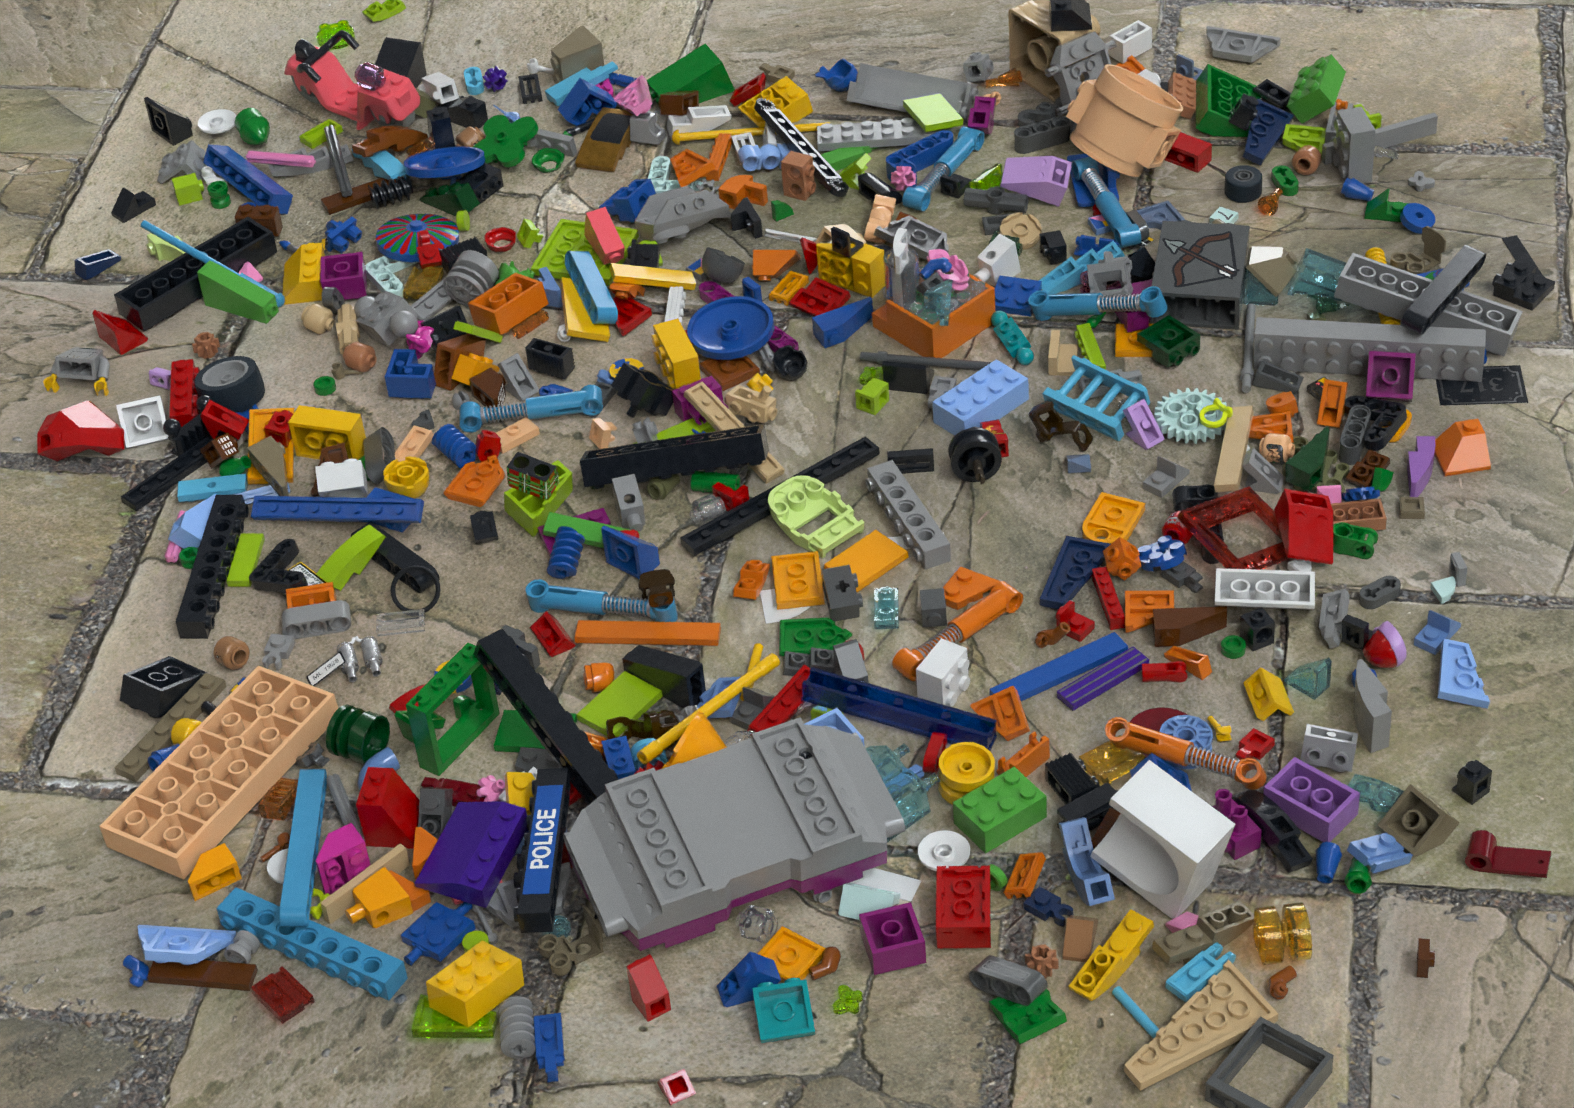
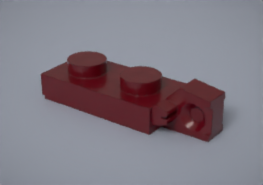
M425 777L421 783L422 788L453 789L452 806L455 807L458 802H484L486 797H479L477 795V790L482 788L479 784L447 778H440L438 780L431 777Z

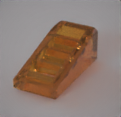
M280 778L271 786L258 805L261 817L285 821L296 799L298 780Z

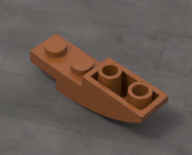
M382 126L366 131L367 139L352 145L353 153L362 155V157H371L374 153L388 150L389 148L400 152L410 145L420 144L422 140L428 138V134L403 126Z

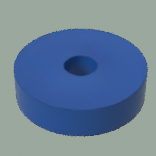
M1419 203L1407 204L1400 214L1402 224L1408 230L1422 234V228L1425 226L1432 228L1436 220L1434 213L1428 207Z

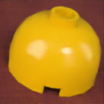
M405 457V461L398 462V459L393 460L383 471L386 488L393 493L416 499L423 495L429 486V469L426 462L418 457Z

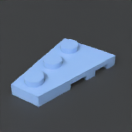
M1449 639L1443 640L1437 698L1488 709L1490 700L1483 691L1484 684L1476 672L1477 665L1468 643Z

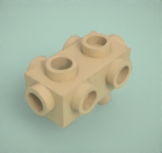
M737 385L725 396V404L733 415L745 416L751 422L764 424L768 420L773 421L777 415L776 398L769 396L772 391L769 386H764L761 392Z

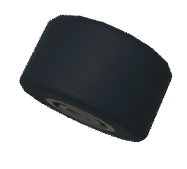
M1248 165L1235 166L1229 169L1225 174V194L1227 198L1239 203L1252 202L1258 199L1262 194V173L1260 170Z

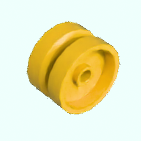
M960 742L946 748L939 757L938 790L942 798L953 805L954 801L994 779L995 759L992 753L984 746L974 742Z

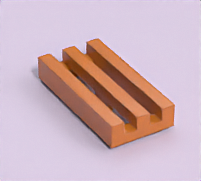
M1042 852L1019 855L1004 890L1007 899H1012L1013 895L1016 898H1021L1022 894L1025 897L1031 896L1046 860Z

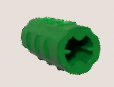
M695 471L691 477L692 491L713 493L712 486L720 482L736 491L740 488L739 474H729L728 472L718 473L716 471L705 473L704 471Z

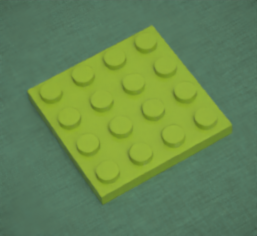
M560 219L531 267L535 276H540V268L547 267L553 278H571L565 267L566 252L589 251L606 286H610L613 282L610 273L611 263L603 264L584 235L585 222ZM615 226L625 247L624 259L615 264H623L628 256V247L631 246L632 239L637 240L639 233L638 229Z

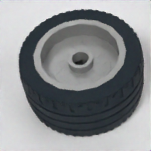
M232 356L212 362L198 372L194 381L198 397L208 395L215 403L235 413L250 409L254 404L260 402L265 393L264 382L257 364L252 358L245 356Z

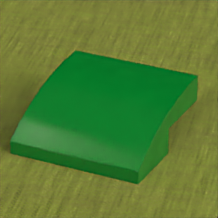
M1047 989L1028 1006L1001 997L989 1001L990 1007L999 1021L1019 1044L1067 1022L1065 1012L1051 1000L1050 992Z

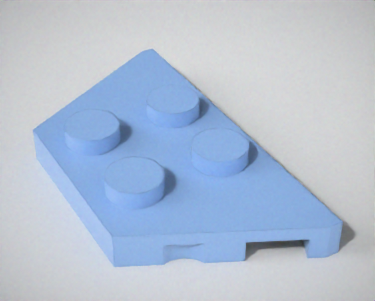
M152 925L137 926L138 937L145 960L157 963L180 962L183 965L196 964L233 944V939L236 935V931Z

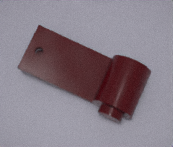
M1477 830L1470 835L1465 863L1470 869L1478 872L1547 878L1552 852L1497 846L1496 837L1486 830Z

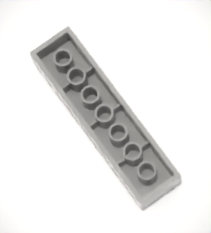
M1352 253L1339 276L1334 297L1344 302L1356 304L1364 309L1376 311L1387 317L1402 320L1406 310L1433 280ZM1461 291L1430 327L1486 330L1485 349L1493 354L1505 356L1516 333L1523 311Z

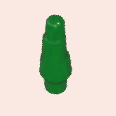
M1106 312L1089 317L1086 323H1090L1091 328H1096L1106 315Z

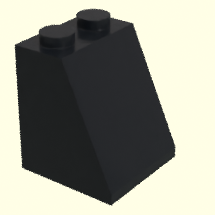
M386 37L370 78L379 70L385 69L409 78L414 87L417 88L422 82L421 78L427 75L421 42Z

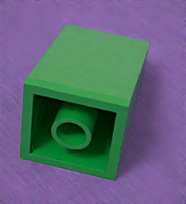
M706 44L698 47L647 80L651 98L655 99L657 104L660 94L667 92L699 90V103L735 90L722 61Z

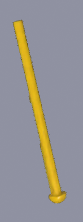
M830 122L797 124L794 126L800 132L817 131V126ZM764 127L679 133V130H675L672 134V141L676 145H680V141L718 138L719 133H727L734 136L751 132L752 136L763 135Z

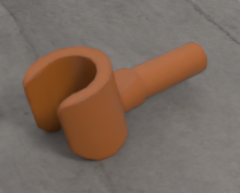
M284 832L277 837L278 845L260 857L263 862L270 859L277 852L289 848V833Z

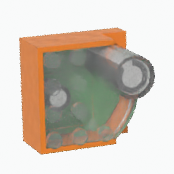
M908 247V263L901 274H896L893 248L884 254L886 304L872 313L874 328L923 357L943 358L992 325L991 316L995 312L994 287L968 273L969 281L967 283L969 286L966 289L958 291L948 286L949 291L935 301H932L917 291L916 287L925 281L919 274L925 265L919 266V256L914 249Z

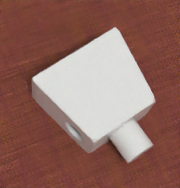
M999 234L979 254L977 258L979 271L973 276L983 282L996 286L1000 275L1014 277L1020 273L1021 269L1015 242Z

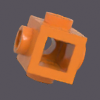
M1121 537L1117 538L1103 551L1108 572L1124 581L1141 567L1140 554L1136 546Z

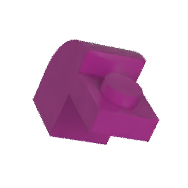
M975 96L974 108H970L969 128L983 131L986 135L992 134L996 98Z

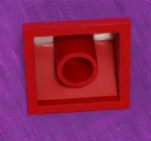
M97 310L93 311L92 314L99 337L120 355L147 342L148 337L126 319Z

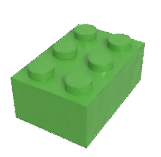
M1332 54L1325 58H1319L1310 67L1305 66L1298 72V78L1294 83V89L1290 94L1287 107L1301 123L1308 121L1335 105L1346 71Z
M1015 767L953 802L954 824L985 854L1047 817L1046 795Z

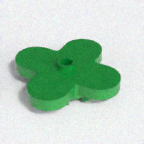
M496 115L488 119L484 124L483 130L486 138L479 141L473 147L484 151L486 164L492 161L498 163L499 161L504 167H513L524 159V145L527 146V141L537 134L539 127L534 118L529 116L510 123L506 116Z

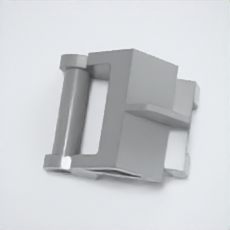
M1105 251L1103 260H1099L1097 264L1087 265L1090 293H1102V295L1114 296L1115 294L1117 296L1119 294L1132 295L1133 286L1130 279L1132 261L1128 256L1114 258L1112 252ZM1117 280L1122 286L1119 289L1106 290L1108 281Z

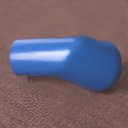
M945 257L932 259L919 272V275L926 280L936 270L941 269L942 272L947 273L951 270L952 264Z
M556 384L542 386L539 389L540 396L573 392L570 388Z
M132 955L125 957L123 966L131 970L133 974L129 982L136 987L143 986L144 980L147 981L149 967Z

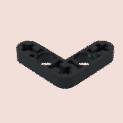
M1350 396L1345 399L1346 415H1349L1350 409L1357 405H1364L1370 410H1374L1371 411L1370 420L1375 422L1364 434L1365 447L1371 451L1383 449L1407 419L1406 407L1401 403L1363 396Z
M285 539L278 543L249 576L254 589L286 593V589L308 586V582L302 572L284 570L299 553V548L294 539Z

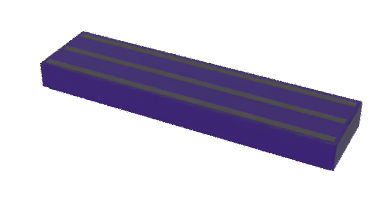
M1133 646L1058 690L1057 698L1074 711L1140 672L1142 664L1149 663V659Z

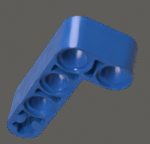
M948 130L938 131L886 157L887 178L891 181V172L897 171L896 166H910L911 171L916 173L935 164L954 143L953 133ZM916 173V181H915L916 184H915V185H912L911 187L917 186V173Z

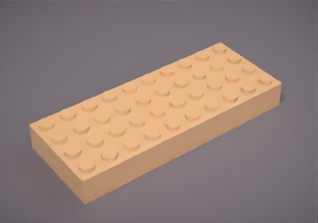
M257 666L99 826L106 846L184 880L193 871L200 855L215 848L293 766L296 758L302 756L309 749L310 743H314L327 730L331 717L338 709L335 695L264 667Z

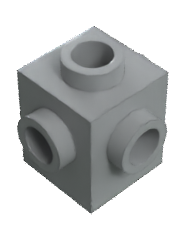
M981 52L972 53L963 63L967 82H984L993 73L994 65L993 61L989 58V54H982Z

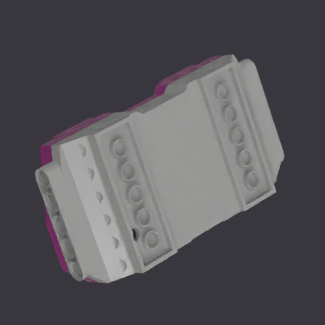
M800 717L753 733L750 739L690 761L678 763L657 771L655 768H651L605 784L606 792L581 810L571 830L563 833V838L568 850L569 860L586 898L594 908L606 937L622 933L639 951L662 943L665 948L713 932L715 931V924L728 920L732 908L790 887L800 893L812 890L813 894L816 895L863 878V871L887 863V838L905 832V824L900 811L856 732L850 734L828 726L805 725Z

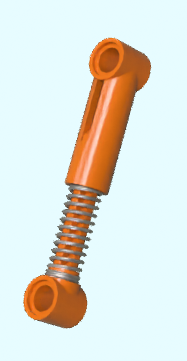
M1005 581L998 582L994 585L988 596L950 621L947 627L934 635L933 638H930L915 649L903 648L898 651L892 661L893 668L911 681H916V668L941 638L952 643L955 642V644L957 642H964L1005 612L1014 613L1023 602V594Z
M1122 717L1110 719L1105 726L1106 736L1117 748H1128L1147 755L1152 753L1163 760L1185 767L1191 764L1197 768L1209 770V772L1213 771V773L1217 772V774L1222 776H1230L1231 779L1242 783L1249 790H1257L1266 782V772L1254 758L1241 760L1234 758L1232 760L1231 757H1223V754L1219 756V753L1215 754L1214 751L1210 753V750L1206 752V749L1202 750L1201 747L1199 749L1197 746L1194 747L1193 742L1129 723ZM1125 729V733L1122 736L1115 737L1118 730ZM1257 770L1253 778H1245L1248 771Z

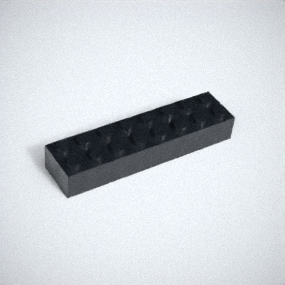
M250 217L244 218L195 247V249L207 253L209 257L239 273L246 262H250L255 266L277 253L273 232ZM184 253L114 294L119 315L141 330L146 331L179 310L184 309L189 304L203 297L197 272L205 263Z
M765 424L589 450L585 451L580 459L584 488L591 487L592 490L604 488L605 484H611L613 478L635 474L637 483L649 481L651 477L668 479L672 477V474L681 473V476H688L694 474L697 470H704L705 473L716 471L717 467L726 466V469H734L744 463L755 466L762 464V461L766 460L769 447Z

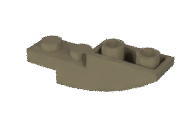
M1241 901L1198 916L1196 925L1155 939L1152 949L1168 965L1181 960L1187 964L1202 950L1205 951L1215 942L1224 947L1236 939L1256 922L1257 917Z

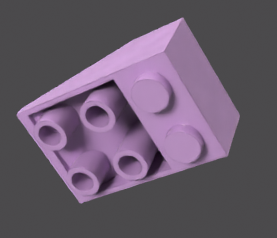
M1055 156L1006 158L1000 187L1059 206L1067 190L1072 162Z

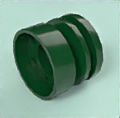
M348 704L342 705L335 711L327 727L325 739L328 752L365 764L373 755L387 747L390 736V723L387 717L370 711L365 712L361 708H355Z

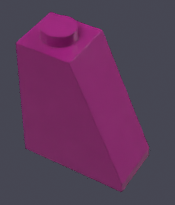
M1152 280L1132 283V295L1141 294L1144 289L1151 287ZM1122 286L1111 287L1110 290L1119 289ZM1115 311L1127 332L1149 327L1150 317L1146 312Z

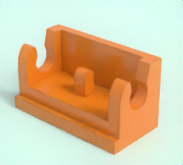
M333 582L286 589L288 609L337 601Z
M1032 732L1029 735V743L1007 761L1004 756L998 760L997 774L1000 775L1015 767L1025 777L1030 775L1050 758L1049 738L1042 736L1040 742H1038L1036 732Z

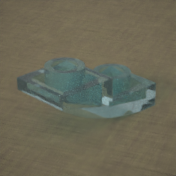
M884 586L874 589L875 629L899 628L898 588Z
M1357 774L1354 775L1348 784L1350 788L1360 792L1359 801L1369 803L1374 811L1388 812L1404 792L1389 783Z

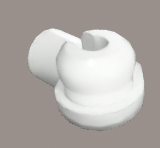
M205 166L202 168L201 176L207 186L215 181H224L228 186V182L223 178L217 177L211 167Z

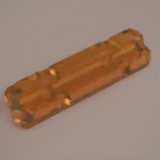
M432 137L425 138L412 146V148L407 149L406 153L409 155L408 157L428 151L435 146V142Z
M542 309L521 322L520 325L515 326L512 329L513 336L520 339L526 335L525 333H530L539 327L541 323L543 324L548 321V312Z

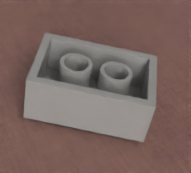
M1362 107L1337 111V120L1334 121L1336 137L1333 138L1335 154L1332 156L1333 164L1335 167L1337 166L1340 177L1344 178V180L1346 178H1355L1361 183L1372 182L1375 128Z

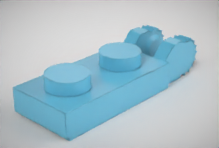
M1215 942V944L1205 951L1202 950L1168 978L1165 988L1186 1003L1197 991L1200 992L1208 984V980L1214 974L1217 975L1223 969V965L1228 960L1233 964L1236 955L1228 952L1218 960H1215L1220 956L1223 949L1221 944Z

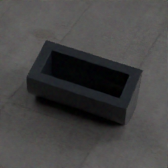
M863 173L858 176L859 193L872 203H874L876 194L896 198L895 205L902 202V195L873 173Z

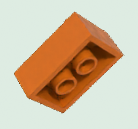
M518 273L512 274L468 302L474 325L499 333L500 335L509 332L511 328L523 323L526 318L540 312L543 307L549 304L543 283Z

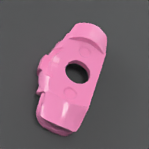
M943 249L929 250L926 257L928 262L932 259L945 257L952 264L950 272L953 274H944L941 272V269L935 271L946 285L958 291H962L969 286L967 283L969 281L967 276L968 269L966 264L961 259H958L957 255L950 257Z

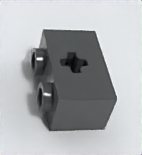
M850 565L822 569V585L830 619L835 622L860 617L859 608L863 607L861 593L856 592L858 579L856 573L852 574Z

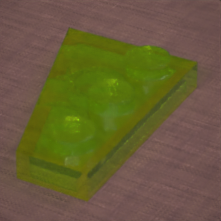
M420 994L411 1029L412 1037L494 1038L497 1013L495 1011L488 1012L468 1028L430 1008L428 996Z

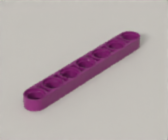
M705 281L699 285L700 298L707 304L718 299L734 297V295L713 281ZM775 326L773 335L767 342L770 349L776 352L781 347L791 345L795 350L799 351L798 342Z

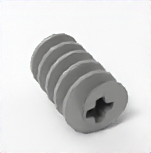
M510 997L504 1000L499 1007L501 1051L506 1056L514 1059L530 1057L536 1050L534 1044L533 1004L525 997Z

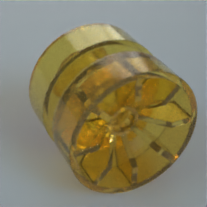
M1303 902L1284 904L1281 920L1275 906L1255 908L1253 936L1263 965L1282 963L1285 948L1292 962L1310 960L1312 958L1311 928Z

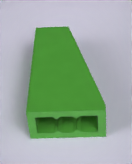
M209 260L197 272L206 306L265 324L279 312L274 294Z

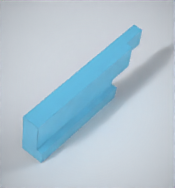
M612 61L592 71L586 67L545 90L547 99L556 106H560L579 78L597 85L609 78L610 73L618 70V66Z

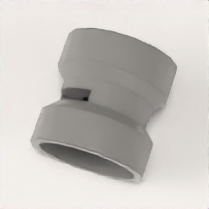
M240 930L233 939L234 943L230 944L225 950L224 956L228 962L248 964L251 960V954L256 953L260 947V941L252 933Z

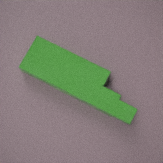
M879 147L838 148L823 153L821 156L835 171L846 168L863 154H868L872 152L871 150Z

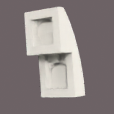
M898 228L893 241V259L896 274H901L908 263L907 229Z

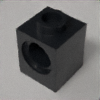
M1262 607L1241 615L1240 637L1245 640L1246 645L1252 652L1274 644L1275 622Z

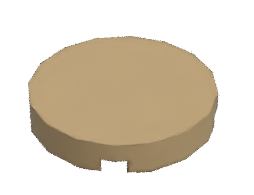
M1017 212L1003 219L1000 226V234L1014 241L1017 250L1032 248L1039 242L1042 226L1033 215H1023V213Z

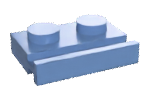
M1388 833L1350 842L1347 849L1364 866L1369 865L1372 868V873L1409 864L1413 856L1411 853L1406 854L1404 847Z

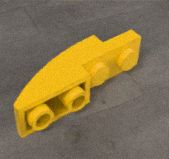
M1130 909L1104 946L1098 945L1068 986L1069 989L1090 1001L1095 1000L1107 991L1140 954L1139 947L1154 928L1153 921Z

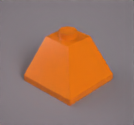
M753 250V276L758 278V281H771V278H777L800 260V254L796 250Z
M1478 418L1455 422L1435 439V456L1445 476L1491 469L1486 434Z

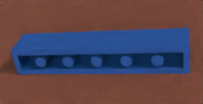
M208 144L203 161L205 165L211 167L214 172L258 206H278L280 214H288L293 197L291 193L229 146Z

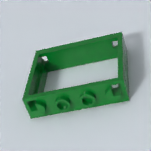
M467 643L406 704L419 767L437 776H440L500 714L494 681L475 657L474 651L476 646L471 643ZM471 674L476 702L437 741L431 714Z

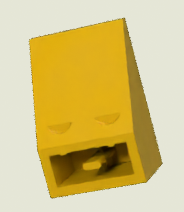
M787 76L738 107L758 127H765V120L754 109L758 98H765L766 101L770 100L769 102L772 101L775 107L780 109L791 123L798 122L813 112L808 94Z
M818 243L816 245L819 279L871 298L886 285L884 250L864 244L859 251L848 258L832 250V243Z

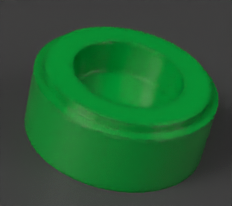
M330 376L319 377L313 383L315 393L320 396L330 395L336 390L335 380Z
M1227 636L1221 641V653L1227 658L1237 659L1246 652V642L1239 636Z

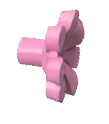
M493 775L479 779L478 784L482 788L477 790V795L479 797L486 796L484 802L500 801L498 798L504 791L505 782L501 779L496 781Z

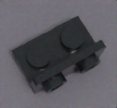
M632 239V244L628 247L630 265L659 268L660 245L638 244L636 239Z

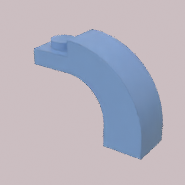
M1082 817L1059 823L1064 845L1062 850L1065 862L1081 900L1088 906L1115 900L1109 873L1104 872L1099 863L1090 857L1094 849L1087 819Z

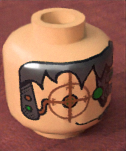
M1269 433L1265 438L1261 439L1259 453L1269 463L1285 464L1290 457L1294 456L1295 444L1292 443L1288 435Z

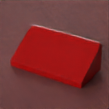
M547 611L529 627L551 657L576 646L559 621Z

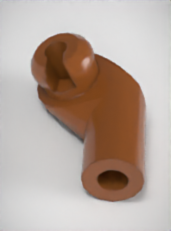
M1289 965L1270 977L1269 993L1273 998L1281 1000L1287 995L1288 988L1286 983L1297 977V973L1292 966Z

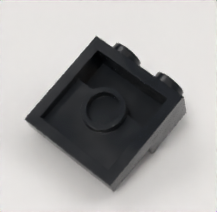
M1516 260L1513 264H1506L1502 275H1495L1492 282L1494 286L1493 296L1533 311L1554 289L1555 281L1537 275L1535 266Z

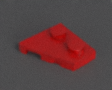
M617 297L613 298L618 310V318L615 325L622 336H625L652 316L651 308L629 297L627 300Z

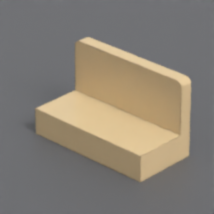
M1051 330L1048 375L1071 376L1075 371L1071 358L1073 355L1077 356L1078 345L1060 344V330Z

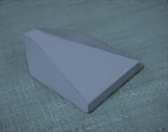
M1089 454L1066 455L1068 473L1091 472Z

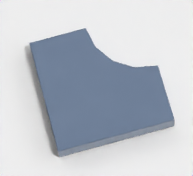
M1168 200L1136 210L1146 221L1148 228L1161 230L1162 221L1185 220Z

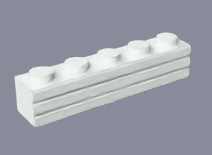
M682 286L670 287L665 322L678 318L681 325L683 324L682 316H684L683 308H685L686 292H684Z

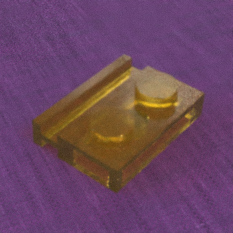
M414 266L403 290L404 299H407L408 296H412L413 299H420L442 281L444 276L443 268L430 266L424 269H417V266Z

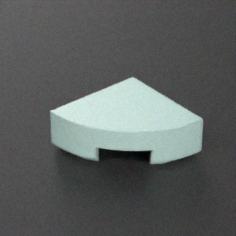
M1451 576L1431 582L1430 589L1441 604L1451 599L1456 586L1455 578Z

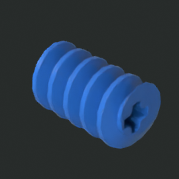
M446 424L434 434L432 444L459 468H463L466 463L475 461L476 445L461 433L459 429H456L454 425Z
M561 526L558 528L550 555L551 558L548 563L549 566L547 567V573L551 577L564 579L576 575V568L579 565L578 560L581 557L580 552L583 550L582 544L585 542L583 535L571 527Z

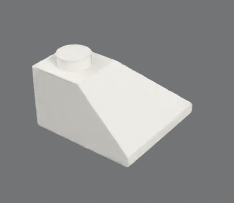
M161 396L116 405L120 424L124 429L126 448L168 439V435L163 431V424L167 418Z

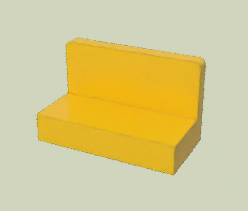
M1260 667L1243 682L1258 719L1265 721L1277 709L1290 716L1294 713L1279 677Z

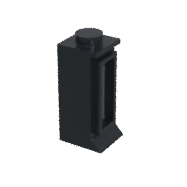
M1107 782L1057 809V814L1063 819L1059 823L1085 817L1089 831L1100 826L1109 808H1113L1109 805L1111 797L1119 790H1115Z

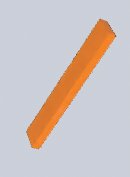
M578 620L575 643L718 646L721 624L706 622Z

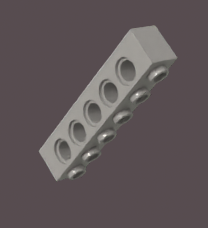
M891 460L867 468L868 478L865 479L867 489L874 493L877 504L883 506L886 517L893 521L894 528L897 533H901L906 547L912 549L915 560L917 562L920 561L925 570L951 561L950 542L894 461Z

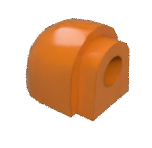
M1291 391L1276 394L1266 401L1270 414L1290 411L1291 418H1293L1294 414L1299 413L1296 399Z
M591 663V665H585L583 673L585 689L591 690L592 693L603 691L614 681L613 665L610 663Z

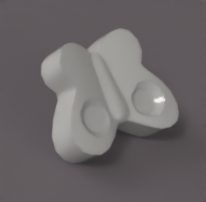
M1417 171L1414 177L1408 179V185L1415 186L1416 190L1421 192L1424 189L1433 188L1435 180L1433 178H1426L1423 172Z

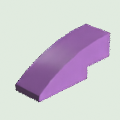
M1416 436L1415 451H1408L1407 475L1409 497H1418L1431 477L1435 456V436Z

